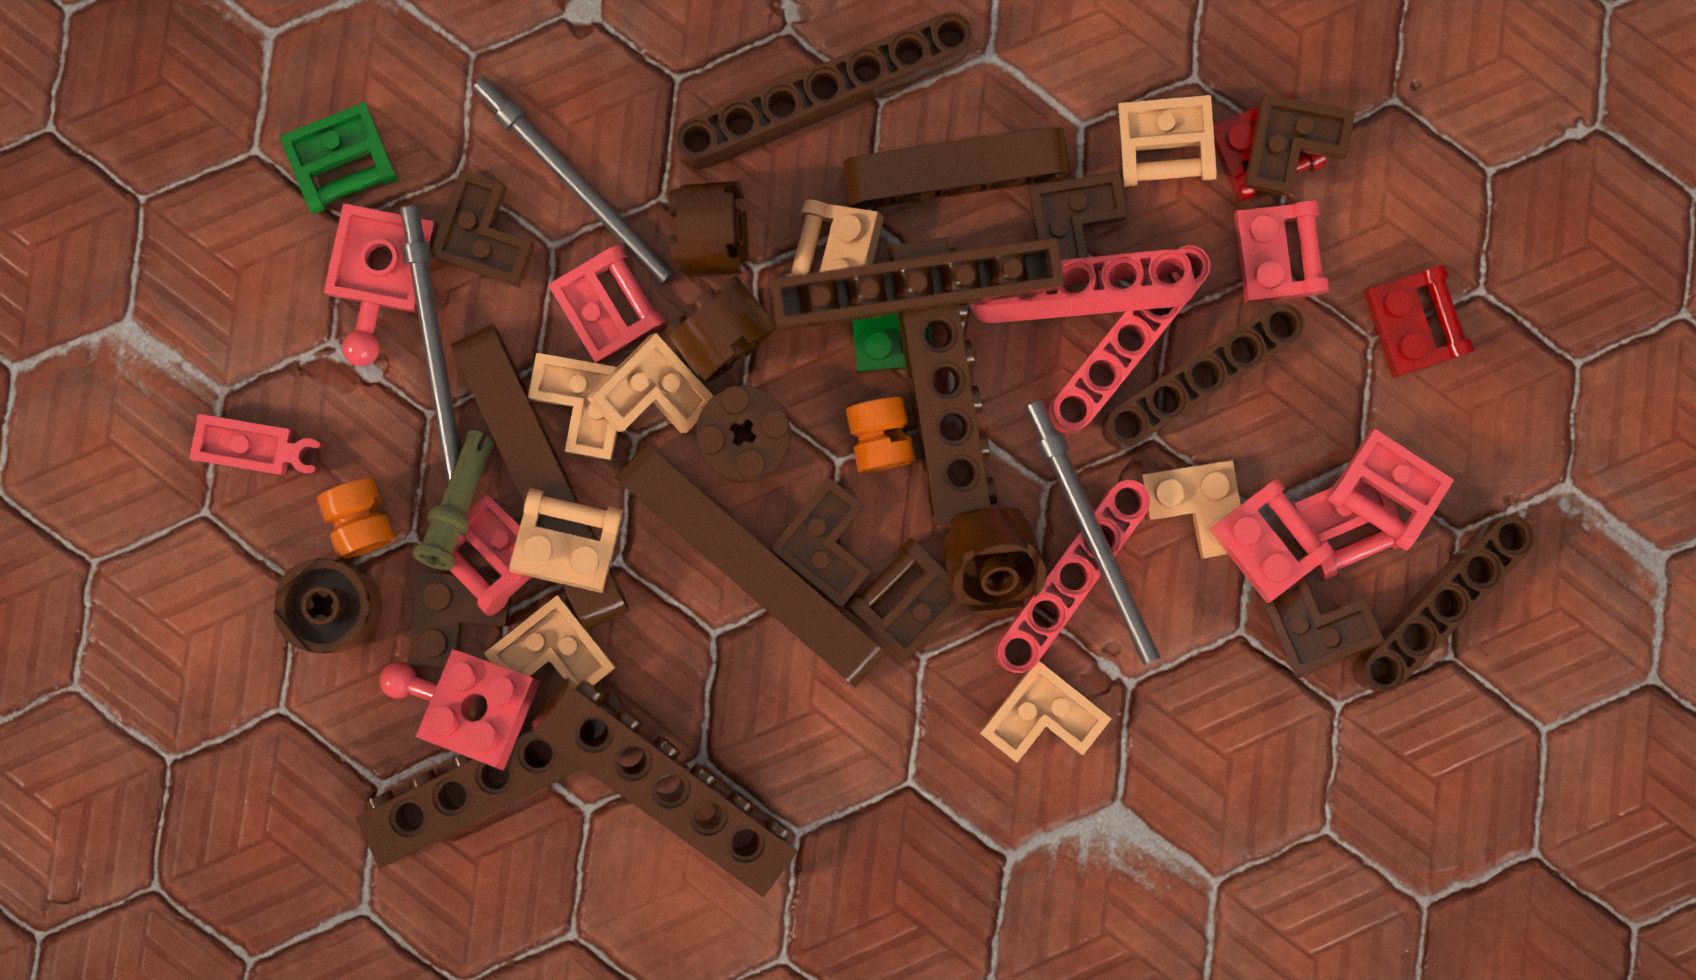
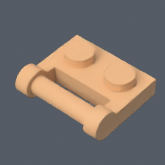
M1211 95L1118 103L1124 187L1138 186V181L1196 176H1201L1202 181L1216 179ZM1200 146V158L1136 163V151Z
M812 199L804 200L801 214L805 218L791 274H786L785 277L810 273L823 221L832 222L820 272L873 264L884 220L883 215L877 211L831 205Z
M530 488L509 566L510 572L603 593L623 509L610 506L607 510L547 497L544 496L545 491ZM540 514L603 528L601 539L597 541L537 527Z

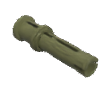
M475 430L467 432L465 443L441 503L429 511L427 521L430 524L424 539L413 550L412 555L414 558L429 567L440 570L453 569L455 559L452 555L460 535L466 534L469 528V520L466 517V513L491 450L496 443L489 435L485 437L484 442H480L483 432Z

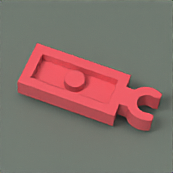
M198 414L189 459L286 476L288 463H290L299 472L315 475L319 474L320 468L307 465L304 462V454L311 448L324 450L325 445L311 438H304L293 444L294 431L286 428Z

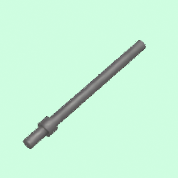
M487 77L479 79L473 86V90L496 113L494 118L507 132L514 131L662 285L668 282L675 274L671 267L526 119L527 112L514 99L508 100Z
M419 205L405 206L400 208L406 244L402 245L404 263L410 264L446 481L449 483L461 451L428 263L433 261L430 242H425Z
M1042 400L1026 406L1027 414L1040 440L1036 443L1043 460L1049 459L1143 665L1161 658L1066 451L1070 448L1063 433H1057Z

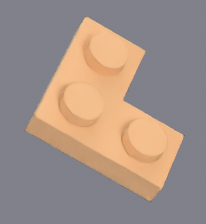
M654 333L646 338L587 399L618 432L625 431L653 402L680 433H687L697 423L703 407L713 395L659 335Z
M536 353L528 399L573 408L565 452L613 461L618 431L587 397L617 367Z
M1233 460L1139 476L1140 483L1147 489L1150 496V506L1146 513L1147 521L1192 514L1200 559L1228 555L1209 529L1241 505Z
M556 595L484 653L491 663L530 677L551 662L564 680L568 677L577 685L584 679L595 686L617 668L589 631L585 630L578 617L560 595Z
M1039 661L1031 670L1026 672L979 733L1018 763L1045 727L1079 754L1084 755L1112 718Z

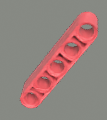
M1193 245L1182 246L1177 250L1189 258L1196 270V292L1206 280L1210 272L1211 263L1203 249ZM1174 272L1166 275L1161 282L1174 284L1182 278L1178 273ZM1185 304L1168 307L1167 314L1162 316L1153 314L1149 309L1125 311L1052 401L1048 414L1055 429L1063 434H1073L1089 424ZM1131 330L1140 341L1138 350L1127 351L1123 349L1118 342L1119 331ZM1102 365L1109 370L1111 375L1109 386L1099 387L1093 384L1089 377L1091 366ZM1073 400L1081 406L1083 414L1080 422L1070 423L1064 420L1060 413L1062 401Z
M1168 249L1061 260L1064 286L1055 291L1039 293L1030 298L1018 296L970 303L968 306L977 320L991 324L1167 308L1184 305L1191 300L1195 293L1196 283L1189 258L1178 250ZM1175 272L1184 275L1181 280L1174 284L1161 282L1170 273ZM1133 277L1136 279L1128 288L1114 287L1117 281L1122 278ZM1077 282L1089 283L1082 292H1068L1070 287Z
M1124 480L1111 486L1093 509L1100 527L1110 537L1109 546L1114 557L1143 519L1150 506V496L1147 489L1135 480ZM1120 490H1127L1136 498L1137 507L1131 515H1125L1116 508L1115 497ZM1080 528L1048 570L1042 591L1036 597L1034 592L1023 604L1024 607L1018 611L997 640L994 655L997 663L1003 669L1013 673H1024L1031 670L1039 662L1102 575ZM1066 564H1074L1082 571L1083 581L1076 590L1067 589L1061 583L1060 572ZM1040 601L1051 603L1056 611L1054 623L1046 628L1038 626L1032 617L1034 606ZM1015 638L1023 640L1029 649L1027 660L1020 665L1011 664L1005 656L1007 643Z

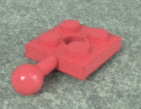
M343 203L323 293L331 297L361 302L356 330L350 332L344 338L342 352L346 360L351 364L367 366L377 359L380 352L379 341L373 334L380 306L417 314L418 311L410 264L404 263L402 245H405L406 241L401 215ZM421 219L425 242H430L432 250L437 224L434 221ZM378 247H387L392 252L390 265L383 270H373L369 265L370 254Z
M452 649L438 684L417 677V673L411 665L400 661L387 665L380 675V686L387 696L394 699H402L413 695L430 702L415 737L503 771L540 684V681L533 677ZM485 697L487 701L485 715L478 721H471L469 718L470 705L474 700Z

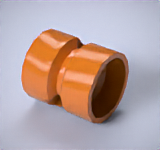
M904 397L877 399L846 408L850 435L858 437L859 440L853 447L858 473L891 469L917 461L912 436L903 431V428L909 423Z
M364 478L329 489L316 497L324 522L334 525V530L329 536L338 560L357 557L396 541L397 538L389 516L378 511L383 500L375 478Z

